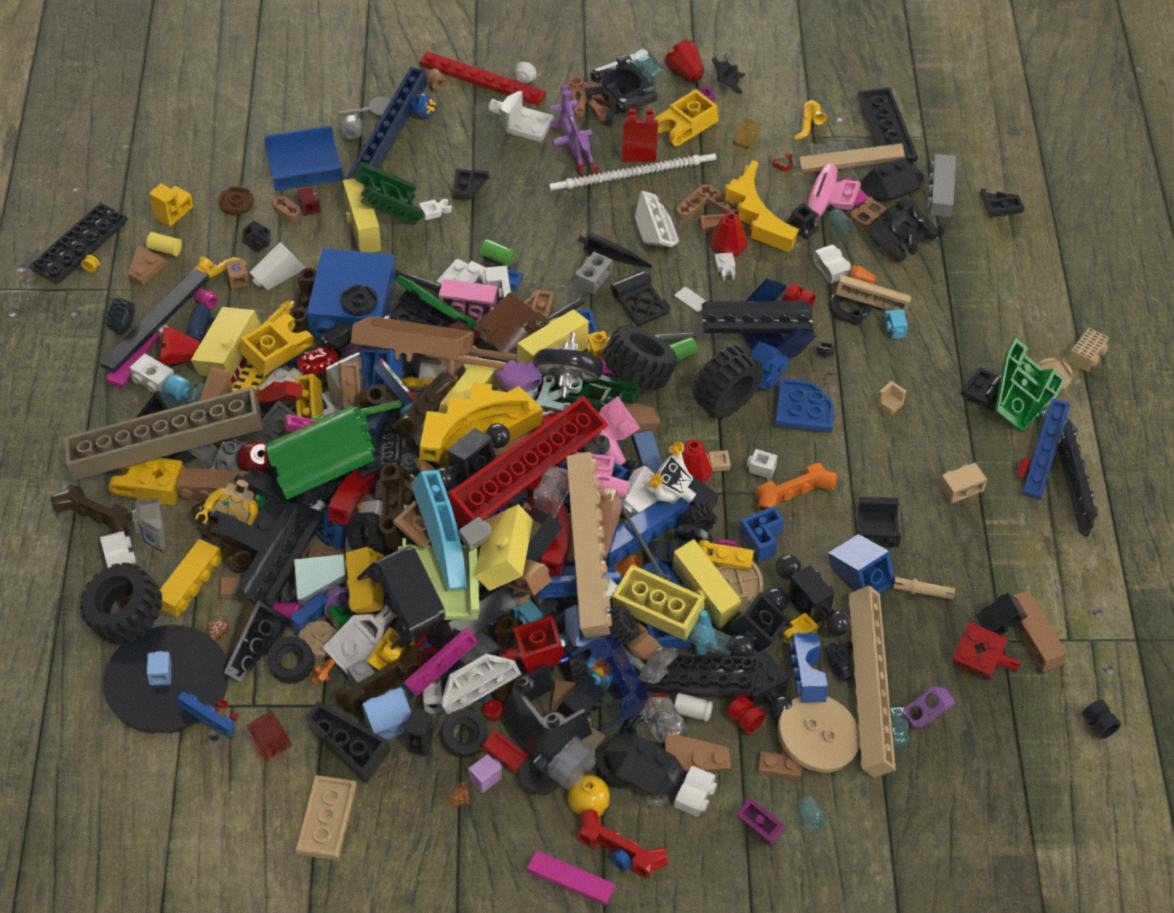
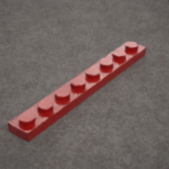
M429 51L420 60V66L431 70L438 69L442 74L507 96L521 91L522 101L539 106L546 97L545 90Z

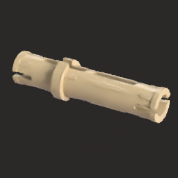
M897 576L894 580L897 583H902V585L894 583L893 589L909 591L914 595L915 593L952 601L954 595L947 594L946 592L955 594V588L919 582L918 579L899 578Z

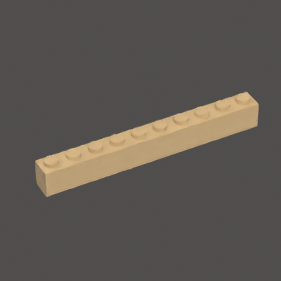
M590 452L567 456L580 627L585 639L609 635V626H612V619L607 610L611 605L609 596H606L609 584L604 576V573L607 572L606 561L603 560V555H606L605 545L601 542V538H604L603 527L600 526V521H603L601 509H598V504H601L600 493L597 492V487H600L598 475H595V471L598 470L597 460L592 458Z
M866 586L849 593L848 607L852 629V658L855 667L853 674L856 680V710L859 718L858 730L860 732L859 747L862 756L860 763L863 771L875 778L896 769L880 594L871 586Z

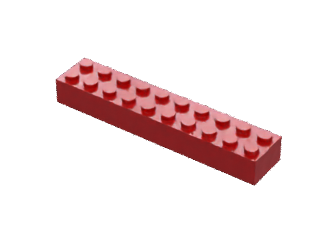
M584 396L449 492L447 496L454 518L462 527L479 516L482 521L488 519L565 462L567 456L576 454V452L592 442L597 436L601 435L608 427L607 422Z

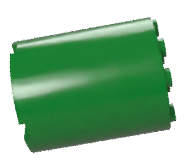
M351 405L266 444L271 466L279 476L277 480L287 499L375 460L373 452L376 451L369 433L368 421L364 412H361L358 406Z

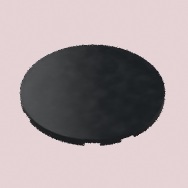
M163 625L149 628L143 636H137L136 640L130 642L127 640L126 643H123L115 651L108 662L104 674L105 696L117 718L136 730L152 734L156 732H168L169 734L186 730L185 728L201 723V720L177 706L178 697L182 692L187 695H194L200 703L205 706L210 705L214 709L218 707V701L224 699L226 695L229 677L222 673L226 656L220 645L213 638L198 629L182 625ZM157 651L169 652L172 663L171 684H149L147 676L148 653H155Z

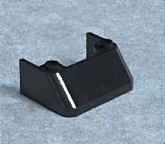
M411 546L402 548L373 562L357 577L358 581L371 578L376 583L385 581L401 614L395 626L400 639L390 646L392 650L418 643L445 619V608L417 551Z
M546 663L514 682L501 715L505 724L532 758L541 755L548 760L590 736L592 731L584 709L566 719L559 713H550L542 718L530 703L555 688Z

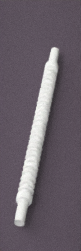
M716 154L692 155V157L688 156L687 159L683 157L682 160L681 158H678V160L674 159L673 161L669 160V162L665 160L664 163L660 161L659 164L655 162L654 165L650 163L649 166L645 164V166L631 167V169L626 168V170L622 168L621 171L617 169V172L612 170V173L607 171L606 174L603 172L602 174L598 173V175L583 176V178L579 176L578 179L574 177L573 180L568 178L563 182L549 184V190L573 189L574 186L578 188V185L582 187L583 184L587 186L588 184L592 185V183L607 182V180L611 182V179L616 181V178L620 180L621 177L625 179L626 176L630 178L631 175L635 177V175L640 176V174H649V172L653 174L654 171L658 173L659 170L663 172L664 169L668 171L669 168L673 170V168L687 167V165L691 167L692 164L696 166L702 162L716 160Z

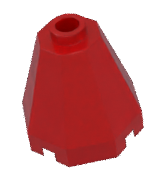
M688 39L676 44L673 47L674 51L672 53L669 51L666 54L664 63L668 68L692 82L701 80L705 69L697 45Z
M725 213L710 235L713 252L716 253L718 251L720 254L732 252L733 257L740 256L742 250L747 248L746 234L738 215Z
M163 327L159 362L169 365L191 361L200 345V341L173 328Z
M688 440L684 444V450L681 453L684 464L691 475L705 484L713 472L710 457L703 443L698 440Z

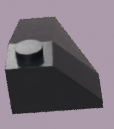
M259 600L246 601L237 620L222 673L237 682H241L256 666V662L269 652V648L282 638L290 620Z

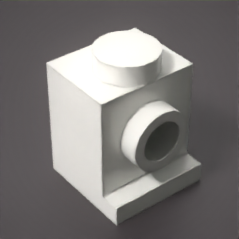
M755 449L753 456H749L747 461L749 473L765 477L767 481H771L776 469L778 455Z

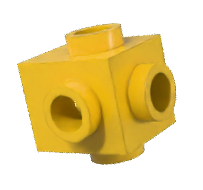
M605 331L588 334L586 353L603 357V351L610 340V337L607 338Z

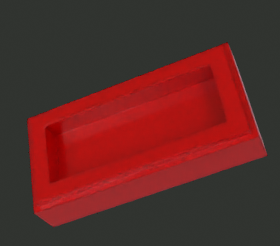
M495 729L481 746V748L514 773L528 756L527 753Z

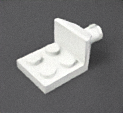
M521 91L508 96L504 102L492 99L488 108L490 113L500 115V121L507 133L542 142L550 128L551 122L554 121V115L522 107Z
M385 605L383 610L377 615H353L322 648L348 675L347 667L364 658H368L388 630L389 624L398 615L396 612H392L393 609L388 605Z

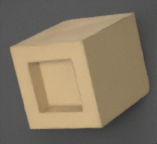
M893 381L889 382L880 390L877 405L890 415H893L903 406L906 390Z

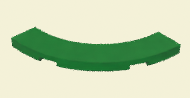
M401 275L398 276L396 281L410 292L418 294L420 299L448 316L465 322L467 326L473 329L479 322V320L466 315L433 296L412 280Z

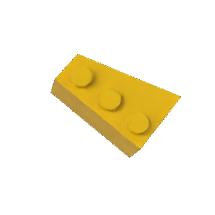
M369 547L346 553L345 566L348 572L349 607L351 611L359 615L383 610L384 588L381 587V582L376 583L371 578L361 581L357 579L369 565L385 557Z

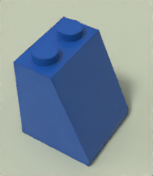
M859 534L828 552L832 570L853 591L871 586L875 591L881 593L895 583L889 551Z

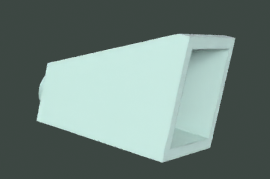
M343 555L294 560L297 598L300 605L305 606L310 599L318 594L325 596L332 587H342L347 584L348 572Z

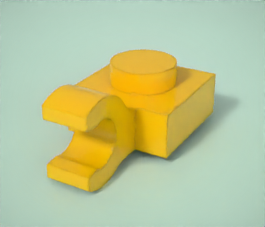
M804 613L790 622V629L783 633L786 637L782 641L789 645V642L793 641V633H815L818 630V625Z

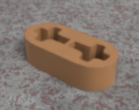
M278 196L273 199V208L276 213L290 222L300 220L301 210L298 205L284 196Z

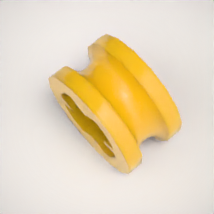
M87 255L81 262L83 269L90 273H94L100 265L98 259L92 255Z

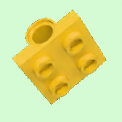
M388 628L366 659V662L376 670L382 669L401 657L405 647L392 650L390 647L400 639L399 634L393 628Z

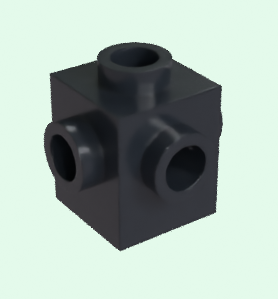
M252 221L242 229V243L249 248L260 252L263 248L269 246L271 239L270 230L267 227Z

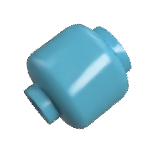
M178 374L168 376L163 383L164 393L173 394L178 402L189 398L191 395L190 381Z

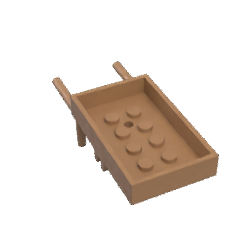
M374 316L358 321L352 327L351 343L394 349L395 359L400 360L401 353L407 355V361L409 362L412 360L414 353L422 354L426 358L439 359L453 378L458 368H460L459 377L463 376L464 364L503 370L506 368V362L476 358L477 356L507 361L514 360L517 362V354L473 348L475 332Z

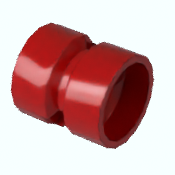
M792 283L787 288L782 301H807L813 307L816 294L808 290L803 291L802 287Z
M746 696L737 697L726 711V715L735 723L739 722V727L747 734L755 732L766 718V714L759 707H753V702Z

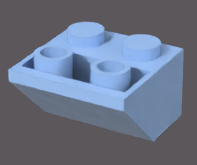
M401 687L389 690L386 694L377 698H370L363 703L365 726L368 730L386 740L405 732L411 711Z

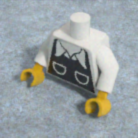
M674 442V446L669 447V452L673 455L661 465L656 474L651 475L652 480L648 481L646 489L654 493L658 501L674 504L682 497L690 503L696 493L688 488L693 478L683 461L681 453L684 450V445L682 442Z

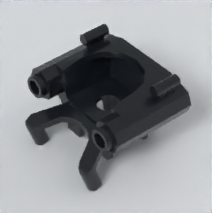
M628 55L617 58L616 62L594 69L590 74L591 80L596 83H602V86L589 87L585 90L587 101L593 99L592 95L602 94L606 102L611 101V108L606 114V125L608 127L613 125L615 114H624L629 112V109H638L657 101L655 87L652 86L635 63L629 59Z
M903 197L895 206L891 205L883 212L884 218L882 223L875 221L867 229V232L870 234L869 238L876 246L880 245L895 262L898 261L900 263L907 257L905 254L906 250L901 246L903 243H905L909 254L914 255L918 249V242L914 239L923 235L926 240L930 239L933 241L936 237L943 236L945 223L939 222L937 229L911 199L908 200L906 197ZM905 223L911 229L905 231L901 228V224Z

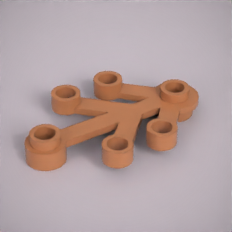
M578 76L571 77L568 81V88L572 92V97H569V101L575 100L577 92L581 95L578 106L574 109V115L578 118L583 117L585 113L584 107L587 102L596 112L598 120L606 121V114L609 108L599 106L595 100L603 101L604 105H611V101L606 102L602 94L592 95L593 99L587 101L585 95L587 88L602 85L587 84Z

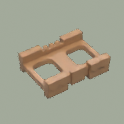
M869 197L864 204L850 213L849 219L851 221L853 219L865 226L867 231L871 224L884 218L882 214L887 207H883L874 201L872 197ZM871 205H876L881 210L875 213L868 208ZM860 214H865L869 219L864 222L857 217Z

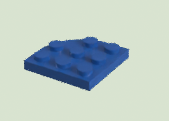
M781 378L775 426L832 432L834 418L832 400L829 395L826 396L820 390L819 386L813 383Z

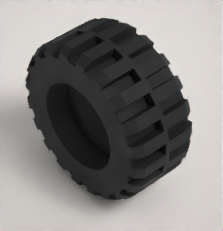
M625 325L614 330L603 351L604 362L615 375L621 377L622 380L639 383V388H646L647 390L663 388L677 365V356L675 351L670 348V345L665 343L660 337H656L655 334L635 326Z
M733 345L722 349L698 373L699 375L694 381L695 385L692 387L693 398L714 418L729 417L734 412L740 410L752 398L755 390L758 389L763 375L762 364L741 346Z
M126 562L121 563V565L119 563L112 564L110 568L105 567L101 569L102 572L96 573L93 576V580L91 582L88 581L86 584V590L81 595L83 600L80 601V614L84 622L101 639L107 640L110 643L117 642L120 644L126 643V640L129 642L136 640L137 636H143L148 628L151 629L153 627L154 620H157L160 615L158 611L162 609L161 600L163 597L158 584L140 566ZM133 592L130 601L124 608L110 614L113 604L121 596Z

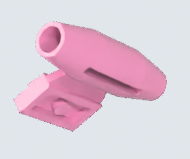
M826 164L815 180L808 199V206L816 212L815 221L820 219L829 204L838 209L852 210L861 187L859 181L843 180L836 182L838 169L833 164Z
M616 397L603 406L599 412L608 424V427L601 435L607 436L611 445L608 452L601 454L615 456V462L622 465L626 460L616 440H624L640 427L619 397Z
M591 454L598 464V470L595 471V475H598L600 487H597V489L617 488L620 498L627 497L629 481L612 477L615 456ZM551 472L548 485L553 490L570 494L568 472Z

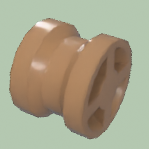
M432 69L427 73V82L431 84L434 90L442 89L445 86L447 80L438 69Z

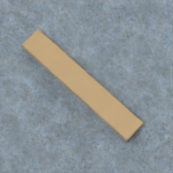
M895 144L800 157L802 173L822 171L826 164H833L837 169L887 163L902 157L905 158L903 145Z

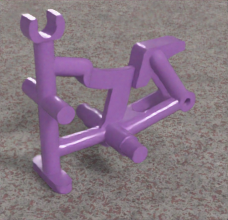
M566 84L561 86V104L550 107L552 113L560 111L559 120L551 122L550 127L552 129L563 127L567 135L552 140V145L556 147L568 144L577 161V165L583 164L582 150L588 163L591 164L593 163L588 137L592 136V131L590 129L578 131L572 107L578 106V102L576 99L569 101V97H572V92H569V85Z

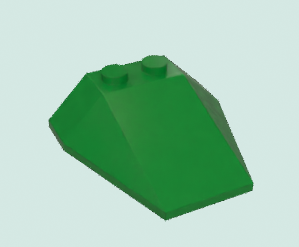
M1014 337L1005 353L995 412L1022 432L1050 404L1051 399H1055L1058 396L1066 379L1055 369L1044 370L1026 355L1028 347Z

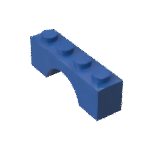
M793 633V641L789 642V654H793L791 655V666L795 667L793 670L794 681L797 680L796 694H800L801 702H826L828 685L825 672L818 671L810 666L813 663L819 662L820 643L818 633Z

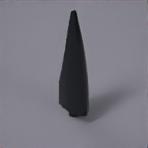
M589 233L587 237L582 235L578 237L577 241L585 244L583 251L592 254L596 252L615 261L652 268L650 263L635 253L597 234Z

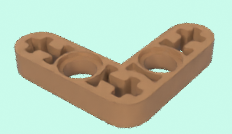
M704 184L699 186L678 205L676 216L680 220H689L706 204L724 214L735 213L738 215L737 207L739 204L732 201L727 203V200L725 201L726 194L710 185ZM721 199V200H723L724 202H723V203H717L715 200ZM691 201H698L699 204H692Z

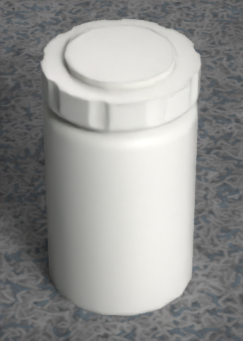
M678 693L673 712L698 720L703 719V721L708 722L712 714L713 702Z

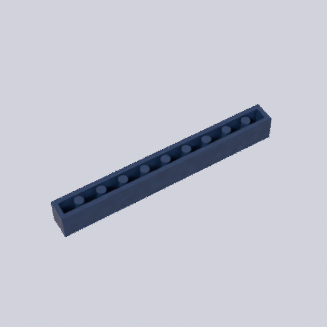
M410 66L345 180L353 179L351 173L361 162L380 169L412 113V99L423 93L427 86L426 70Z

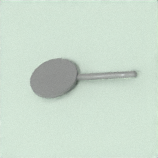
M378 97L371 100L368 108L339 111L338 114L371 111L377 116H382L391 99Z

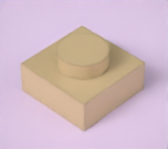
M728 450L709 452L712 471L730 470L731 464Z

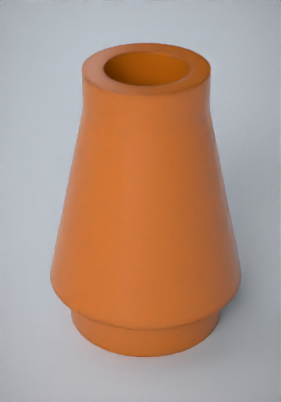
M853 265L849 275L851 278L874 284L876 275H873L859 265L858 267Z

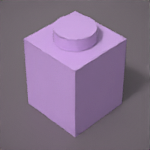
M487 754L468 768L469 780L483 793L502 779V766L497 759L493 760Z

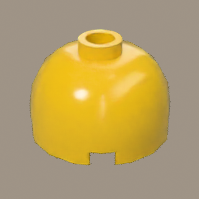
M583 775L570 785L568 790V806L573 813L575 812L580 815L585 810L593 809L597 811L599 817L608 808L610 792L606 783L601 778L594 775Z

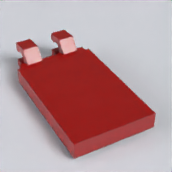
M629 109L628 120H623L622 162H656L658 120H654L653 109H646V120H636V109Z

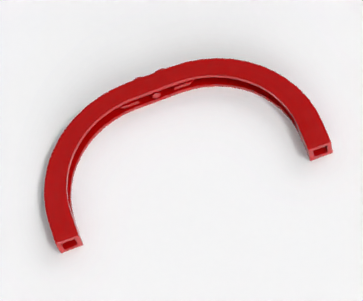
M426 461L430 463L435 469L439 468V466L434 461ZM361 466L348 475L340 484L328 506V520L348 525L360 501L376 487V482L380 479L381 468L371 475L364 477L361 473ZM540 479L527 489V500L539 511L543 510L547 514L551 512L559 518L558 522L563 525L541 558V563L549 570V576H561L567 559L570 522L567 511L559 496L546 482Z

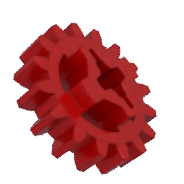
M318 348L317 350L312 349L311 351L304 352V355L299 356L300 359L297 360L299 372H302L303 375L314 374L317 376L320 373L325 374L326 367L337 363L338 357L337 352H334L333 349Z

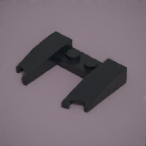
M250 467L248 469L249 473L242 477L238 474L234 480L246 481L248 483L247 488L265 497L267 500L251 526L215 510L213 518H218V528H213V532L256 556L290 499L285 497L277 477Z

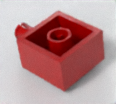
M553 615L513 628L518 642L517 647L499 652L502 658L514 661L518 659L523 660L527 673L545 663L549 667L567 661Z
M971 622L968 623L952 658L953 664L990 680L999 665L1016 673L1021 661L1004 654L1007 645L1006 637ZM983 648L984 652L977 654L976 649Z

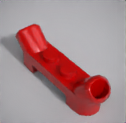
M593 809L585 810L580 814L581 828L576 833V837L585 846L595 850L597 845L600 844L613 852L617 849L625 851L632 860L631 871L643 878H650L656 869L666 868L668 856L663 847L649 850L639 847L636 842L621 837L615 830H609L601 826L598 813Z

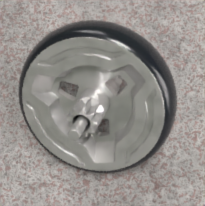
M571 332L570 341L565 343L564 348L540 349L533 358V364L541 374H550L554 378L559 379V387L562 388V398H566L567 388L572 387L573 376L579 377L582 382L598 380L603 373L604 366L601 359L592 354L577 350L578 344L574 342V332Z

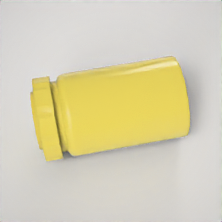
M151 232L148 235L146 246L150 250L178 256L181 251L182 241L178 238Z

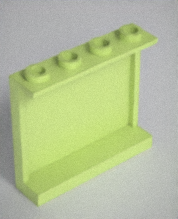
M403 538L402 546H398V550L411 546L417 551L445 608L446 615L444 620H478L479 588L478 578L475 576L478 562L477 548L470 552L466 545H461L467 587L465 589L447 590L433 546L428 545L422 550L418 545H406V538Z

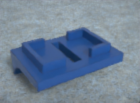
M322 594L314 596L304 607L291 615L290 620L295 636L299 635L301 629L303 630L306 627L305 625L315 622L325 614V603L328 599Z

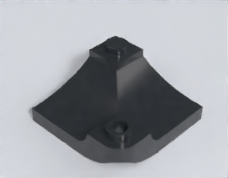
M407 289L385 316L387 319L452 328L455 321L454 318L420 299L418 294Z

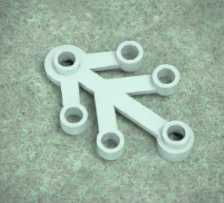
M545 375L539 398L535 402L540 407L563 411L571 404L554 401L561 397L562 388L548 394L550 388L555 384V379L553 375ZM573 376L572 386L576 385L578 387L567 388L566 394L570 392L575 394L582 390V380L579 377ZM538 387L533 391L527 392V394L533 398L538 393ZM543 411V414H542V415H546V414H550V413H554V412H553V411H548V412H544V411Z

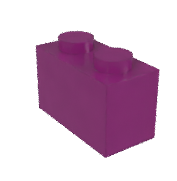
M751 797L737 813L738 818L771 846L786 830L784 824Z

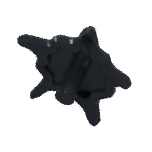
M728 53L725 54L724 61L721 62L713 57L712 62L716 68L717 81L731 87L739 94L743 93L737 83H739L740 77L745 76V73L738 72V66H732L729 63Z

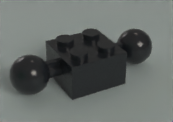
M500 423L492 424L487 428L485 434L474 428L447 449L450 467L435 469L439 470L446 492L453 488L455 481L462 484L495 460L493 448H502L510 440V432L505 425Z
M790 554L781 556L776 562V572L782 579L790 580L788 598L792 605L801 615L806 613L816 624L824 620L825 629L829 634L833 636L845 634L849 630L850 619L845 612L832 609L835 595L832 586L827 584L822 579L821 574L817 570L815 571L811 565L801 570V563L797 557Z
M773 587L767 590L765 594L760 591L746 603L730 625L739 634L732 637L728 643V652L731 656L751 657L754 650L759 652L769 647L790 620L782 612L789 603L788 595L783 589Z
M735 635L728 637L723 643L722 649L725 656H731L728 652V643ZM763 649L751 656L760 657L761 660L753 694L746 697L753 702V707H759L769 701L770 715L779 721L783 710L790 709L793 705L790 697L781 695L787 690L788 677L766 649Z

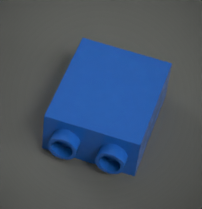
M323 248L307 310L309 333L321 341L322 336L320 333L335 324H354L370 316L385 318L390 310L396 283L394 255ZM353 285L371 287L378 296L377 307L373 312L364 316H353L346 313L341 306V297L344 290Z

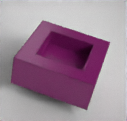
M710 86L696 89L709 100L715 102V96Z

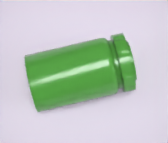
M486 239L480 248V255L508 267L513 262L515 251Z
M692 337L670 345V348L675 351L677 362L698 354L697 344Z

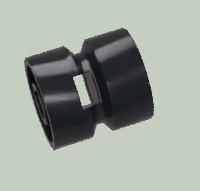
M1104 700L1091 703L1082 712V717L1092 726V730L1098 739L1110 737L1121 727V722L1115 714L1111 713L1110 707Z

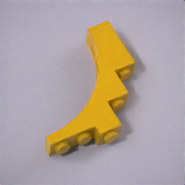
M752 160L749 166L746 165L743 176H740L738 180L733 178L731 183L726 185L724 189V194H726L725 201L727 200V203L732 201L739 204L737 212H739L740 220L751 225L750 230H752L750 238L790 253L796 242L799 229L777 218L760 200L754 182L759 162Z
M473 382L470 399L450 396L447 414L427 411L420 443L419 460L439 462L449 440L470 423L499 414H528L530 395L492 390V384Z

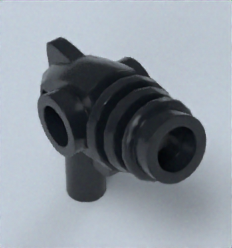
M847 641L841 646L832 642L825 648L828 654L827 661L830 666L835 667L833 670L841 682H846L853 678L848 660L850 656L847 652L853 648L851 641Z

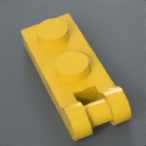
M707 540L699 541L698 545L714 565L751 571L754 550L714 544ZM707 551L713 552V555H708Z

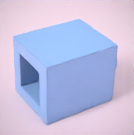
M157 651L155 653H148L147 676L150 685L171 684L172 663L169 652Z

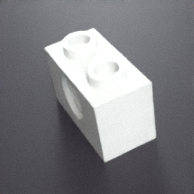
M147 354L141 356L130 367L132 380L136 384L145 386L152 393L156 391L164 392L163 383L168 376L174 375L173 369Z

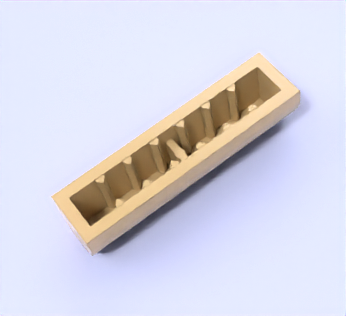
M842 274L836 290L837 295L886 310L903 309L905 314L911 300V295Z

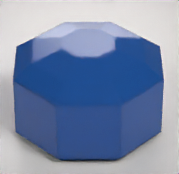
M617 849L611 855V861L619 870L627 871L632 866V860L625 851Z

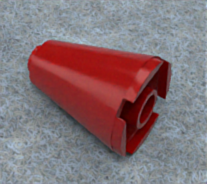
M251 440L240 448L237 463L241 471H249L250 467L268 474L273 471L274 468L271 466L266 450L267 442Z

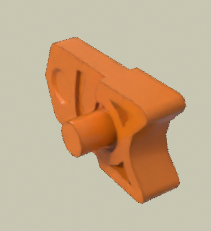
M330 658L324 662L321 668L316 666L314 668L316 673L310 681L315 685L320 681L323 682L325 680L327 682L330 679L328 672L335 661Z

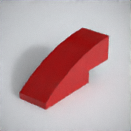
M286 380L282 383L273 381L258 392L256 396L260 402L275 405L279 400L284 405L303 398L302 385Z

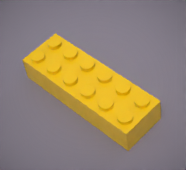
M520 386L508 391L509 393L528 395ZM530 397L528 414H499L470 423L449 440L442 452L440 461L435 463L439 467L449 468L447 449L474 428L485 434L490 425L500 423L509 429V442L542 424L543 408Z

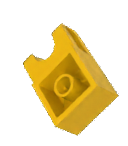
M695 89L671 104L668 110L654 118V120H658V133L670 131V143L674 146H679L719 121L718 106Z
M286 314L273 322H267L242 337L240 353L263 375H266L309 349L313 344L314 337L308 331L300 333L291 332L294 329L295 319L290 314Z
M155 458L119 468L127 474L113 476L109 481L108 489L114 495L137 498V501L175 506L179 495L175 485L184 468L183 463L179 460Z

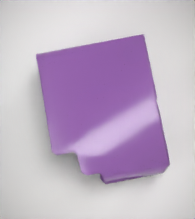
M512 360L506 363L505 370L496 369L493 379L503 392H508L520 386L527 393L541 384L542 374L534 366L533 362L525 364L523 361L516 363Z
M932 687L903 708V711L914 727L922 728L953 707L955 701L945 688ZM932 694H936L939 698V704L935 708H929L925 704V699ZM915 705L919 706L923 711V715L919 720H914L909 712V709Z

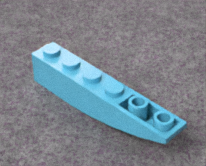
M439 470L421 471L413 480L411 486L447 590L465 589L467 582L460 538L452 507Z

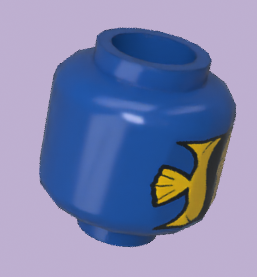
M421 93L412 99V111L418 116L427 119L436 112V101L430 96Z

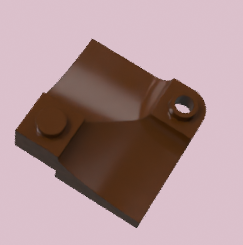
M509 292L494 309L482 317L475 325L474 332L486 341L494 351L517 354V343L547 326L549 320L539 311L532 310ZM540 321L543 325L538 326L536 323Z

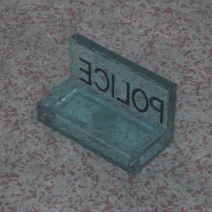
M699 622L695 623L688 640L689 642L721 656H729L731 653L728 650V643L732 636Z

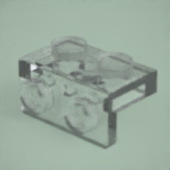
M650 697L641 710V714L658 742H663L668 734H684L688 729L669 697Z

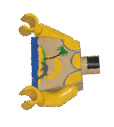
M238 480L236 485L228 483L226 488L220 487L208 496L203 505L204 509L197 513L196 520L200 514H204L206 519L203 523H206L208 512L210 511V515L213 516L215 510L251 526L259 513L257 502L254 500V493L247 490L248 483L244 480Z

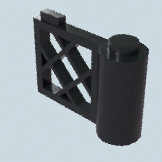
M640 271L610 285L613 297L621 302L637 327L669 314L670 309L665 299L662 300L650 284L652 281L651 277L645 271ZM649 291L652 295V300L641 296ZM633 299L638 302L636 306L629 305L627 300ZM639 303L650 304L649 310L638 307ZM652 305L659 306L662 310L656 312L652 311L651 308ZM636 313H645L647 314L646 318L639 320V318L636 316Z

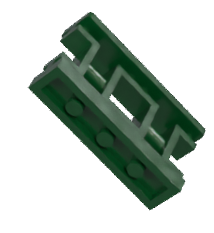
M363 162L352 171V178L362 183L365 188L361 193V196H363L361 199L362 204L413 225L425 215L424 211L414 206L412 201L416 197V194L413 193L416 190L415 184Z
M602 375L598 380L582 382V390L575 394L570 392L566 394V398L560 397L554 401L573 404L584 396L599 413L603 406L616 397H619L623 404L625 402L630 404L637 403L639 399V383ZM589 394L601 396V399L596 400L588 398Z

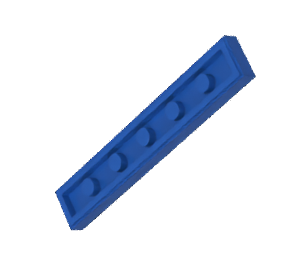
M1051 399L1023 488V496L1038 500L1042 498L1070 407L1068 402Z

